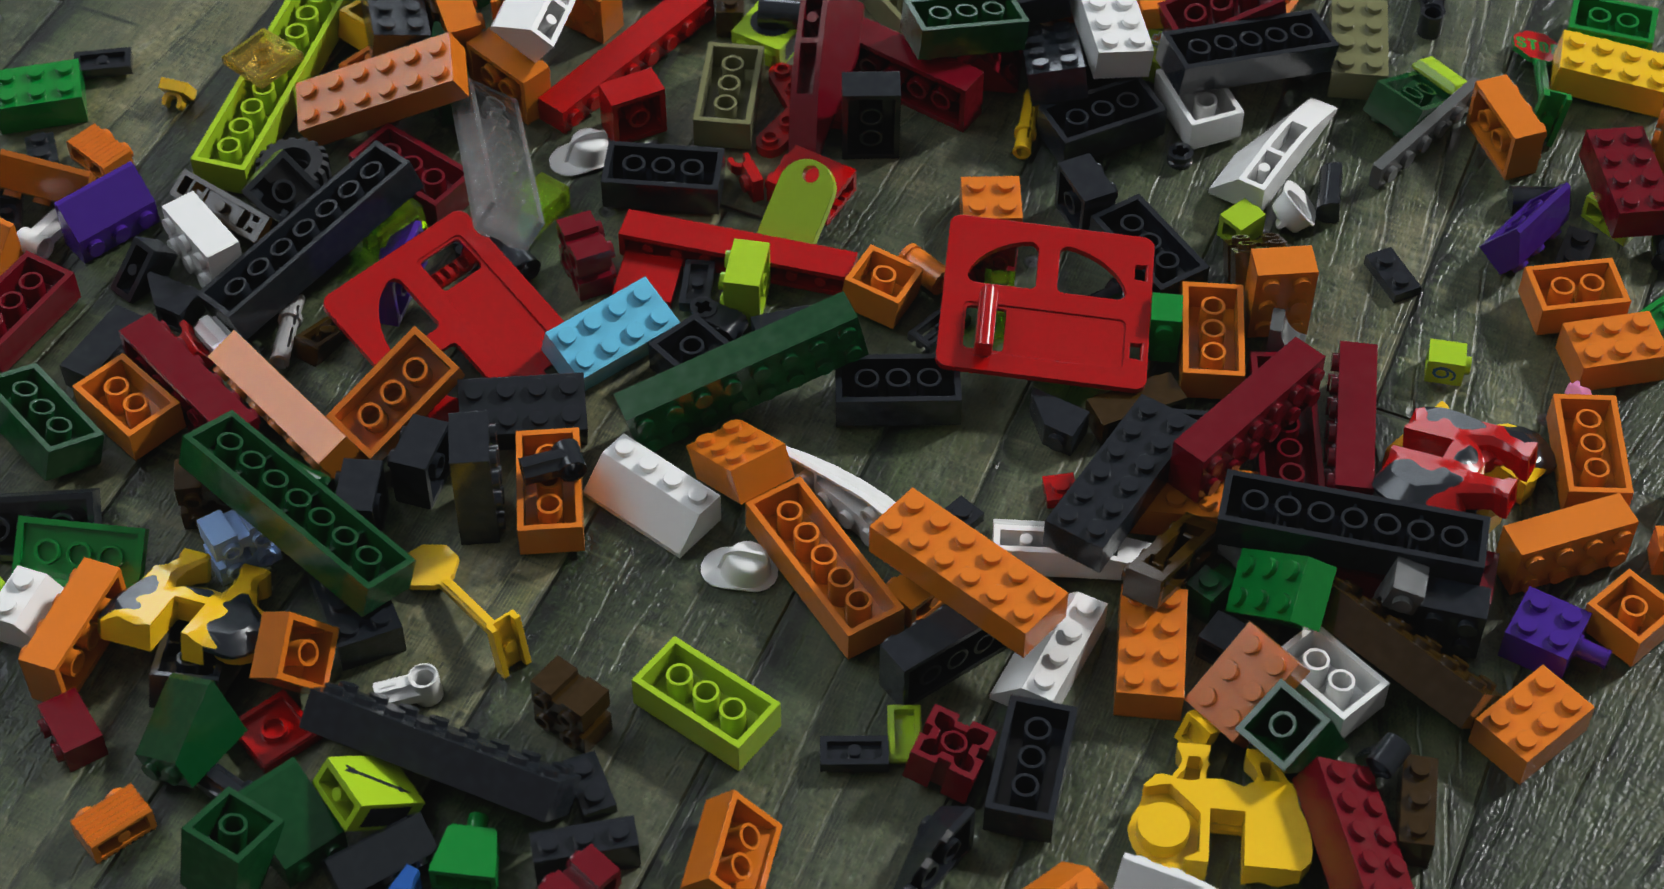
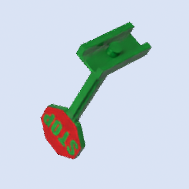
M1526 30L1513 35L1512 47L1516 53L1533 63L1538 102L1533 112L1546 127L1547 137L1544 140L1546 141V146L1552 147L1572 103V95L1550 90L1547 66L1553 64V56L1558 43L1545 34Z

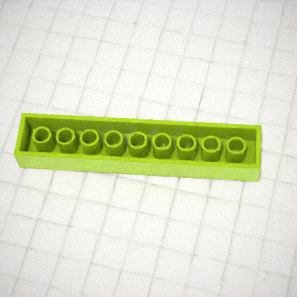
M356 0L284 1L256 48L260 52H256V55L251 57H256L257 59L261 57L262 62L269 67L256 76H252L243 70L190 158L193 174L222 190L243 194L240 191L256 172L255 162L259 158V153L262 150H267L266 146L269 144H276L277 140L284 137L297 114L296 83L319 76L340 39L338 37L340 9ZM264 45H267L268 49L266 51L274 48V52H271L270 55L267 54L266 57L259 55L260 53L263 54V48L266 47ZM275 53L276 55H278L276 56L277 59H274L272 61L270 56ZM288 59L293 60L292 62L290 61L288 65L285 63L288 61ZM263 73L269 78L263 82L256 77Z

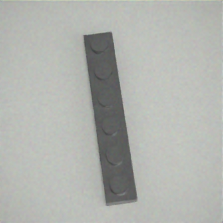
M1471 77L1373 163L1368 185L1379 190L1385 183H1391L1403 167L1408 168L1420 152H1426L1436 138L1443 137L1453 123L1457 124L1462 119L1464 113L1469 110L1475 82L1480 80Z

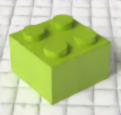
M734 238L732 249L726 250L724 268H726V272H720L718 289L723 290L719 303L742 312L748 319V326H751L750 317L764 313L771 285L770 243Z

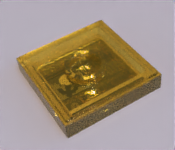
M262 28L222 56V62L225 66L261 89L304 60L303 52L265 28Z

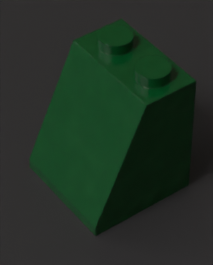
M172 673L166 681L135 755L143 764L141 766L143 773L151 780H161L174 786L182 785L193 788L248 730L213 680Z
M1282 678L1235 727V730L1285 773H1300L1317 756L1337 760L1349 747L1333 721Z
M294 757L238 791L285 820L270 865L289 888L299 882L308 880L315 871L322 868L319 861L348 847L344 829Z
M228 786L181 828L180 884L187 889H262L285 820Z

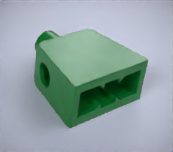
M472 812L468 816L466 825L451 824L447 826L428 870L432 889H499L500 843L498 830L487 827L489 817L486 814Z

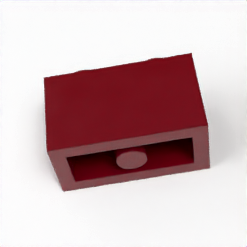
M72 688L37 705L41 715V719L36 721L44 739L52 738L54 743L50 744V748L57 762L64 761L70 772L109 754L103 735L76 688Z

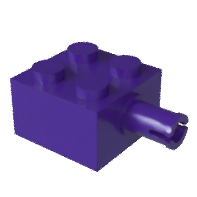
M1529 586L1504 633L1498 656L1531 671H1535L1541 665H1544L1562 679L1572 659L1575 660L1576 657L1604 670L1613 650L1585 639V633L1592 615L1591 612Z

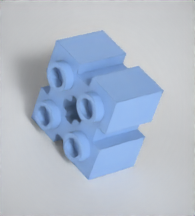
M220 509L196 520L200 536L205 543L203 544L204 551L210 555L211 567L223 586L234 582L240 575L241 566L245 563L264 568L283 559L280 548L233 509L225 513Z

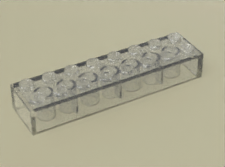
M468 78L469 97L451 103L473 227L479 234L485 237L491 236L501 240L511 248L517 247L528 251L545 225L518 100Z

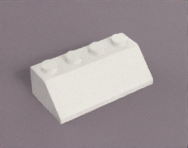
M624 433L602 452L583 490L585 497L679 559L721 520V497L718 493Z
M1078 591L1069 593L1066 617L1024 658L1014 652L991 691L989 699L1008 706L1010 695L1012 694L1062 704L1105 628L1108 603Z

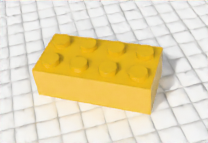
M1564 30L1553 56L1550 90L1571 94L1575 98L1659 118L1661 110L1664 109L1662 107L1664 102V53L1608 39H1601L1580 32Z

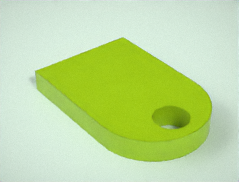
M801 159L788 165L778 179L757 233L817 244L836 197L837 185L832 172L825 165L813 159ZM817 168L819 170L818 179L813 183H808L805 179L807 171Z

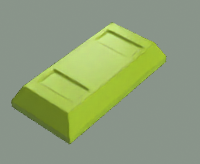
M1433 56L1420 59L1411 66L1449 95H1452L1467 82Z
M887 705L889 764L907 763L910 751L920 732L922 733L921 705Z

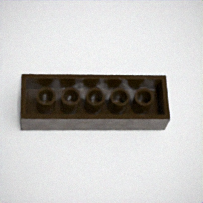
M1335 576L1321 626L1459 728L1472 729L1475 718L1503 697V695L1495 690L1497 685L1492 680L1481 674L1478 677L1468 671L1470 665L1456 655L1449 657L1440 651L1443 646L1427 635L1423 638L1415 633L1416 626L1401 616L1398 618L1393 617L1387 612L1389 608L1381 606L1382 601L1375 597L1369 599L1361 594L1363 588L1348 578L1344 581Z

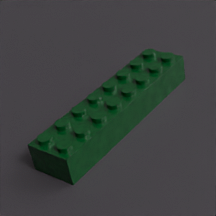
M844 291L621 390L615 393L614 397L632 438L652 452H656L662 447L685 439L702 429L714 426L733 415L743 413L762 402L772 400L782 393L798 388L822 375H827L844 365L856 362L862 357L869 355L858 316Z
M230 410L183 435L179 465L361 617L410 588L416 560L236 412Z

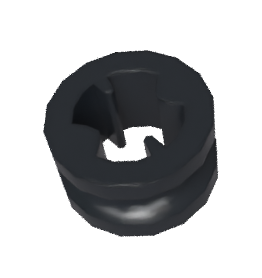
M1184 142L1171 144L1168 148L1167 164L1175 170H1185L1191 167L1194 154L1192 146Z

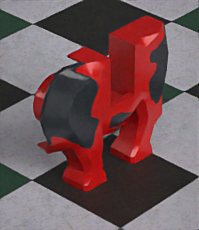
M1443 407L1416 408L1409 423L1404 426L1403 447L1392 445L1386 463L1375 476L1372 487L1378 495L1384 498L1466 512V509L1492 510L1498 517L1506 519L1516 502L1518 480L1527 482L1536 466L1538 443H1524L1511 436L1504 426L1482 422ZM1497 466H1504L1512 470L1518 479H1500L1485 476L1484 474L1491 472Z

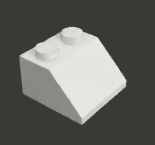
M18 565L0 591V641L21 648L28 644L35 634L37 624L46 617L52 607L55 596L61 593L64 587L45 573Z

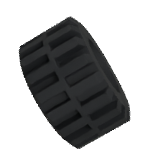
M289 137L288 140H277L276 144L271 143L266 146L267 150H262L255 162V169L257 171L276 151L284 149L321 187L332 178L328 153H326L323 146L318 145V142L314 140L309 142L308 138L301 137L296 139L295 137Z

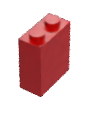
M796 145L789 154L783 156L780 165L775 171H771L766 177L767 201H770L778 179L788 165L801 159L816 160L832 172L837 185L836 197L824 224L828 226L856 191L857 170ZM817 168L808 170L805 176L808 183L815 182L819 177V170Z

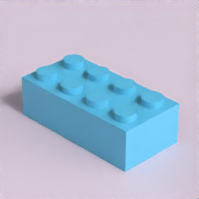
M645 276L545 332L541 350L559 374L583 372L586 391L649 355L648 343L679 324L680 321Z

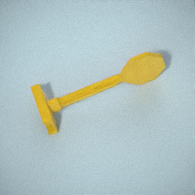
M422 544L408 552L416 560L409 589H441L487 633L496 670L504 679L510 676L508 668L520 660L525 665L532 662L520 615L512 609L494 620L453 581L460 561L459 556L447 545Z

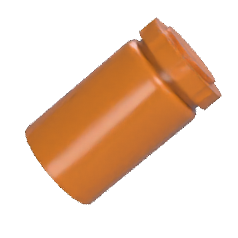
M911 243L907 245L898 257L924 268L921 285L934 295L941 294L943 291L945 265L921 249L917 244Z

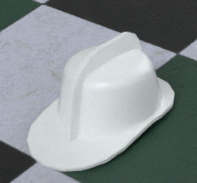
M594 128L578 130L574 133L570 143L558 147L551 154L549 159L550 168L554 173L569 177L604 168L609 143L606 131Z
M1288 180L1284 184L1283 192L1273 203L1272 209L1277 216L1275 221L1277 229L1286 227L1295 233L1310 225L1314 226L1316 215L1314 206L1306 193L1296 183Z
M742 541L736 543L733 547H721L711 551L701 563V575L713 587L760 592L767 590L775 583L778 577V568L770 559L765 548L753 541Z

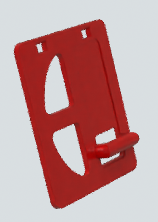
M464 211L450 213L329 293L323 302L325 313L374 367L391 350L384 338L380 325V297L389 283L397 282L403 286L436 323L438 328L426 336L443 352L450 347L458 348L484 378L545 375V371L553 366L541 350L545 332L565 322ZM458 241L464 247L461 255L430 276L421 264L453 242ZM478 264L481 266L480 269H478L477 271H475L474 273L460 281L458 284H456L449 290H443L451 283H453L454 281H456L457 279H459L460 277H462L463 275L477 267ZM446 395L425 417L448 422V413H459L458 398Z
M970 215L954 216L950 221L935 356L936 364L942 369L1128 393L1141 392L1147 381L1155 253L1154 243L1148 238ZM1021 246H1032L1038 251L1036 284L1032 289L974 282L968 277V274L977 263L996 252ZM1064 251H1071L1096 262L1117 280L1125 297L1122 299H1109L1060 292L1057 289L1060 254ZM1135 269L1145 270V282L1135 280ZM967 308L978 309L973 348L963 345ZM996 311L1004 312L1006 315L1002 351L992 350ZM1130 347L1140 348V360L1129 358Z

